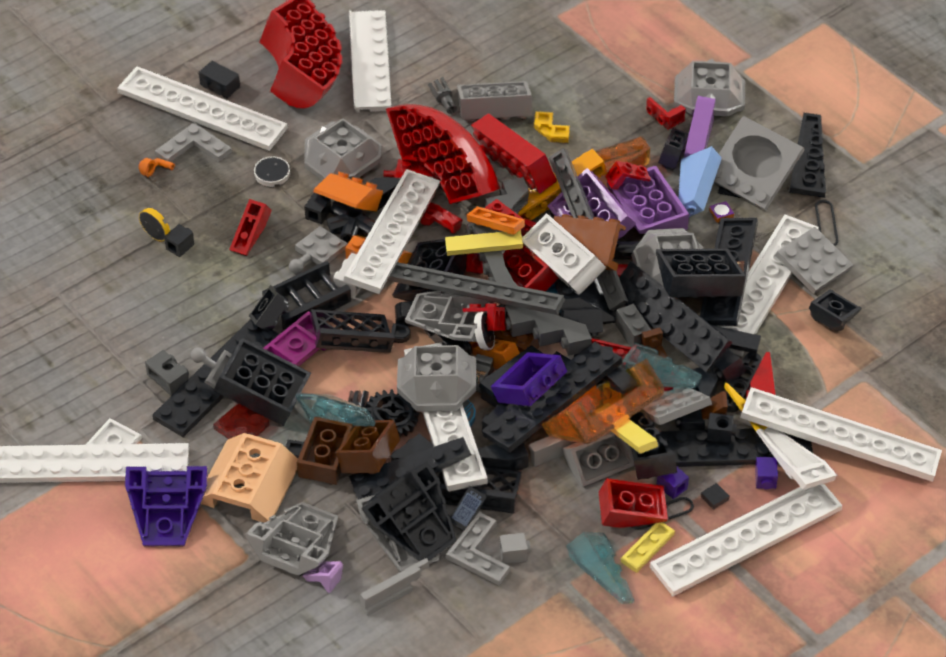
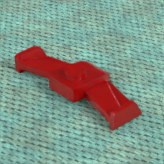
M431 202L420 223L430 226L436 221L455 234L460 230L463 219L442 208L440 205Z

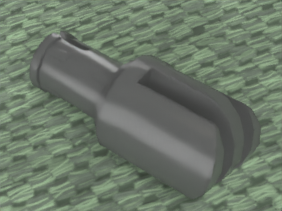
M440 78L442 85L438 79L434 81L437 91L431 82L428 83V87L436 101L443 104L446 112L451 114L450 108L455 112L457 106L451 99L452 92L444 78Z

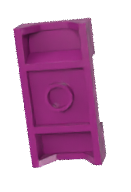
M309 311L263 348L297 366L303 364L319 349L326 350L316 348L315 346L316 335Z

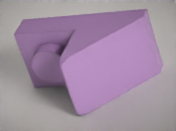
M323 561L318 567L305 572L303 577L307 582H321L326 591L330 593L341 580L343 564L339 561Z

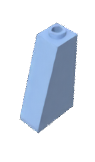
M712 146L681 159L679 200L689 213V217L704 211L721 162V156Z

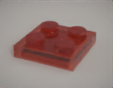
M237 403L217 420L213 426L217 432L227 439H231L243 433L258 436L270 426V423L264 416Z

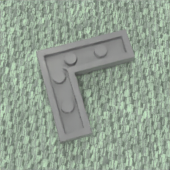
M192 123L155 150V155L158 158L169 162L175 160L192 146H196L218 162L232 153L231 147L195 123Z
M478 512L447 552L446 559L499 586L510 572V566L478 551L479 547L496 526L495 519Z

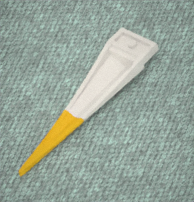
M725 383L724 388L742 411L746 400L728 383ZM750 422L789 478L795 479L803 490L835 481L837 475L826 461L802 447L783 432Z

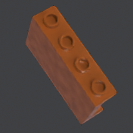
M562 214V217L554 216V220L604 264L605 270L617 271L618 263L613 261L619 231L626 230V227L620 224L619 220L609 219V221H604V219L594 217L591 220L585 216L573 218V216L568 214Z

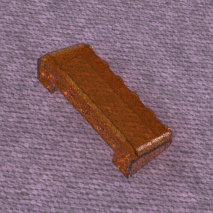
M646 358L625 370L637 382L638 387L623 395L610 389L609 381H607L544 422L542 426L552 438L590 444L660 398L664 393L663 384Z

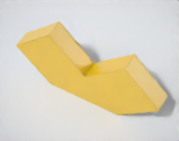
M535 111V130L550 142L569 143L570 126L552 125L553 112Z

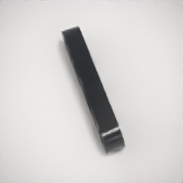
M747 353L742 360L746 369L745 373L751 376L749 378L740 376L730 384L732 388L740 386L744 389L740 392L736 391L743 399L746 397V390L750 389V382L762 360L758 353ZM754 361L752 367H750L749 363ZM726 391L727 412L733 413L738 411L739 407L735 402L729 404L732 398Z

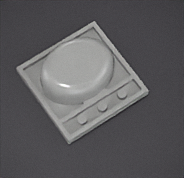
M742 116L719 153L721 162L714 183L766 211L805 149L753 120Z

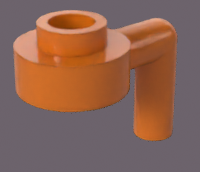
M145 158L139 163V170L141 175L150 177L154 173L156 166L173 170L175 164L160 158L154 160Z

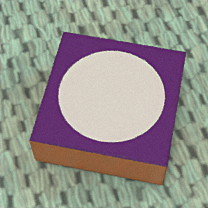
M726 201L709 206V211L717 223L720 222L721 218H734V213Z

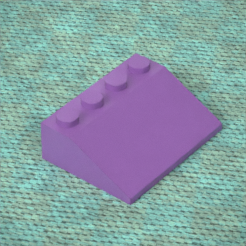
M656 166L647 168L651 178L649 182L627 177L618 190L611 189L609 183L606 182L614 197L637 223L634 227L638 233L646 234L648 230L688 229L689 213Z
M587 168L578 176L594 217L602 218L604 221L616 219L626 227L625 231H619L618 239L623 237L637 224L597 175ZM561 192L548 205V208L555 216L562 217V214L571 215L563 192Z

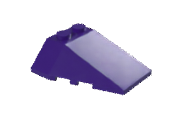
M146 466L126 467L125 488L143 546H185L207 488V466H187V471H148Z

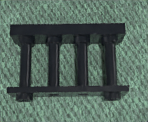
M328 261L273 286L284 297L290 295L299 306L292 311L287 309L281 315L284 331L305 313L311 312V309L333 311L351 302V289L346 284L338 288L329 277L330 266ZM323 280L332 292L321 295L313 284ZM306 287L315 300L305 303L297 291Z

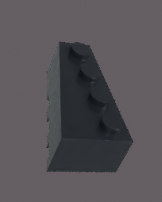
M640 409L624 412L625 417L654 437L658 443L656 448L644 453H639L631 447L637 480L677 473L675 455L668 448L667 442L662 439L659 430L654 427L646 411Z

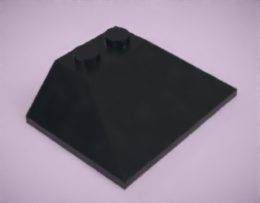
M560 278L554 282L557 294L564 295L565 298L560 309V317H563V309L601 308L603 324L616 323V310L614 312L609 310L597 278L580 295L576 294Z

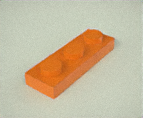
M478 206L467 214L468 222L486 226L493 230H500L508 234H516L525 226L524 219Z

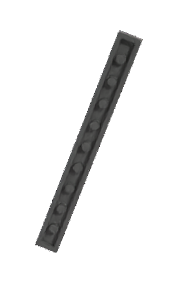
M562 148L550 156L549 160L573 218L585 216L593 220L594 215L568 151ZM604 270L597 277L609 310L614 312L628 303V299L617 272Z
M399 262L396 263L388 278V281L555 315L559 313L565 301L564 295Z

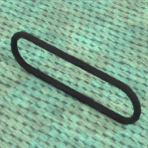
M819 200L815 204L818 230L821 232L818 204L822 202L828 203L831 207L836 242L833 245L836 246L839 240L833 205L830 201Z
M679 497L666 502V505L680 500H687L691 504L690 509L669 516L668 520L691 512L694 508L693 501L688 497ZM655 523L641 527L632 526V528L641 530L653 526Z

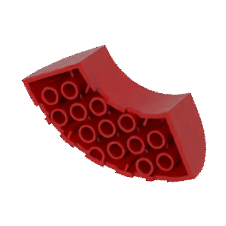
M288 0L270 12L259 41L274 57L279 68L270 92L286 104L296 108H308L320 101L333 86L342 64V49L339 39L335 36L336 31L331 23H327L325 20L326 16L323 13H319L315 9L316 5L310 0Z
M402 104L386 108L402 161H421L433 174L436 173L441 179L440 184L445 191L449 204L501 189L495 171L478 142L452 117L434 108L418 104Z

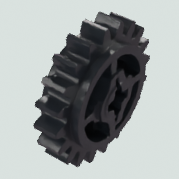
M393 389L388 394L383 390L382 394L376 392L374 397L370 396L364 412L365 420H395L399 438H401L402 433L408 436L409 431L413 432L419 417V413L398 393L394 394Z

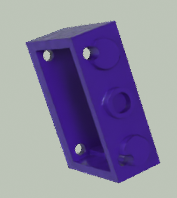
M527 352L490 387L498 403L531 406L567 372V369L560 355Z

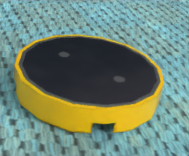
M152 208L142 210L139 213V221L143 229L153 239L164 241V236L170 232V227L167 223L163 222V216Z

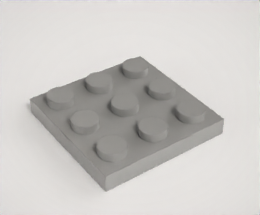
M816 227L799 236L775 254L813 294L853 267V264Z
M681 384L674 386L673 390L668 392H659L655 397L639 400V403L633 405V409H644L653 422L661 425L712 405L709 396Z

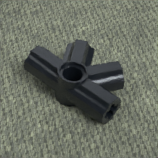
M334 201L330 208L331 214L335 217L326 219L329 231L332 234L342 231L340 238L349 243L354 235L358 236L359 232L368 236L376 222L364 215L362 209L354 208L338 201Z

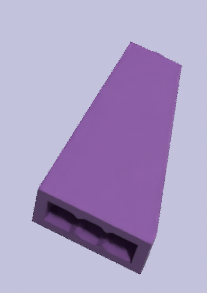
M697 97L684 158L707 148L713 126L714 98Z

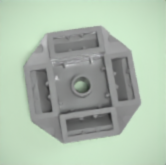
M713 59L708 61H692L675 76L674 107L682 105L686 108L687 113L694 114L697 97L702 96L715 99L714 116H729L737 111H743L745 108V80L731 63L715 62Z
M342 118L337 122L331 121L327 125L322 126L321 129L305 139L304 167L322 181L330 173L338 174V172L349 174L348 178L351 179L352 177L359 178L381 163L382 147L378 141L365 133L363 129L353 126Z
M684 228L648 230L633 250L631 256L636 265L663 286L656 249L704 248L698 243L694 233L687 232Z
M458 345L414 346L404 357L398 359L397 393L409 402L417 412L457 411L462 406V403L476 392V357L468 355Z

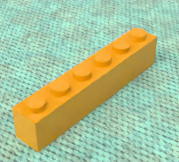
M593 148L572 161L577 176L587 168L597 175L598 178L608 173L603 159ZM558 180L540 194L534 189L528 188V203L518 212V215L532 220L549 210L548 205L562 192Z

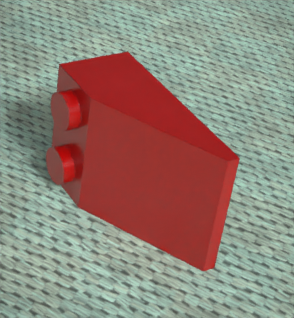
M606 478L599 490L602 526L625 528L667 522L668 520L664 486Z

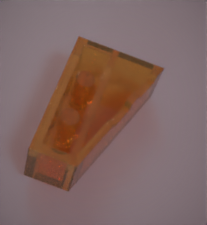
M643 136L595 151L603 159L607 172H609L616 161L646 166L649 164L650 147Z

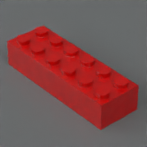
M489 113L471 125L474 130L473 136L479 142L484 153L493 162L496 161L502 169L506 168L512 176L515 175L517 178L523 177L531 190L534 189L540 194L557 182L546 154Z

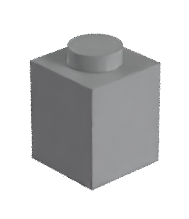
M524 533L500 536L499 548L502 563L510 564L527 561V553H531L529 540H525Z

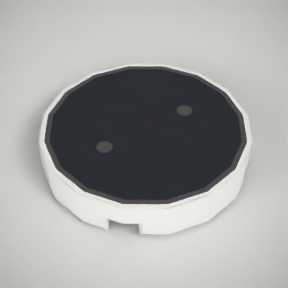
M266 157L256 163L254 174L258 183L263 186L275 187V184L282 185L289 179L290 166L282 158Z
M485 311L478 312L474 318V324H477V329L474 331L479 347L484 351L492 350L495 343L494 331H488L487 312Z

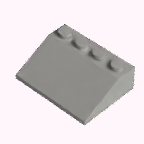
M527 81L457 85L462 120L472 122L475 119H481L488 113L502 120H507L511 117L525 119L528 116H532V94Z

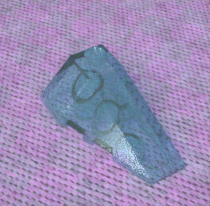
M637 343L632 346L621 364V368L640 387L695 388L702 378V375L684 365L672 363V358L668 356L663 358L658 355L657 350Z
M297 393L295 395L311 423L315 416L350 423L353 426H375L376 424L368 409L334 395Z
M583 532L566 545L571 560L621 604H632L635 602L627 581L620 575L622 568L619 564L615 563L613 558L616 556V553L604 533Z

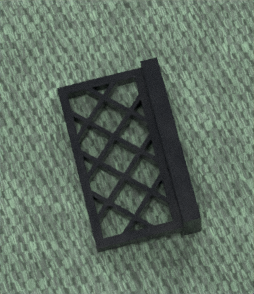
M311 309L310 316L316 335V348L391 353L395 336L394 333H390L384 314ZM318 317H323V318H325L326 320L323 321V320L319 319ZM336 318H341V319H343L344 321L341 322V321L337 320ZM354 319L360 320V321H362V323L360 324L359 322L355 321ZM373 321H381V324L378 325ZM331 322V323H333L334 325H336V327L334 328V327H332L331 325H329L328 323ZM347 324H351L355 328L352 329L351 327L347 326ZM366 325H369L370 327H372V328H374V329L370 330L369 328H367V327H365V326H366Z
M484 466L486 475L491 474L495 477L490 480L487 478V484L473 486V488L487 496L480 509L514 514L522 471ZM440 470L438 478L442 495L446 501L445 504L457 506L468 488L448 491L446 484H443L445 480ZM514 477L516 479L508 482L505 478ZM501 481L504 485L497 488L494 483ZM509 489L512 493L503 491Z

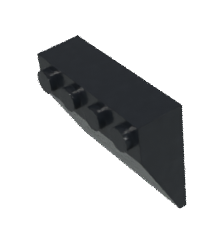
M445 239L418 242L408 264L464 275L467 254L447 256ZM398 283L392 296L397 299L414 301L416 294L437 290Z
M656 249L663 286L669 297L698 298L708 296L716 298L717 296H726L733 298L735 296H742L746 275L728 249Z
M241 338L219 376L213 391L284 426L311 372Z

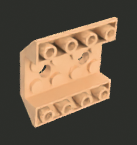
M243 433L228 439L207 477V488L201 504L214 508L217 501L220 500L251 510V519L265 523L269 521L271 516L276 514L298 471V458L281 443ZM255 453L260 454L257 458L250 457V455ZM238 484L244 485L242 488H235L234 486Z

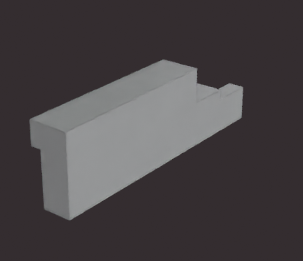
M572 426L529 444L531 463L536 467L563 456V447L599 433V431L588 434L585 430L579 433Z
M428 559L421 560L361 593V608L368 616L412 592L410 583L421 578V572L429 568Z

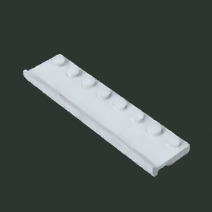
M349 10L354 110L356 112H360L362 109H370V112L386 111V108L391 107L385 10L351 12Z

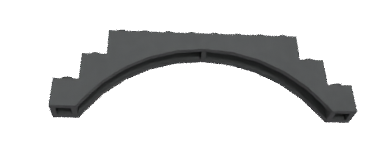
M524 178L502 181V189L499 190L500 196L486 198V206L498 199L518 214L528 203L529 189ZM472 222L467 224L469 235L503 232L486 226L476 225ZM502 251L477 253L479 261L483 262V272L485 275H488L489 281L518 286L505 266ZM499 303V307H505V328L510 330L512 337L533 333V337L535 340H538L540 347L561 342L562 349H566L568 356L580 354L591 345L592 338L586 324L555 314Z

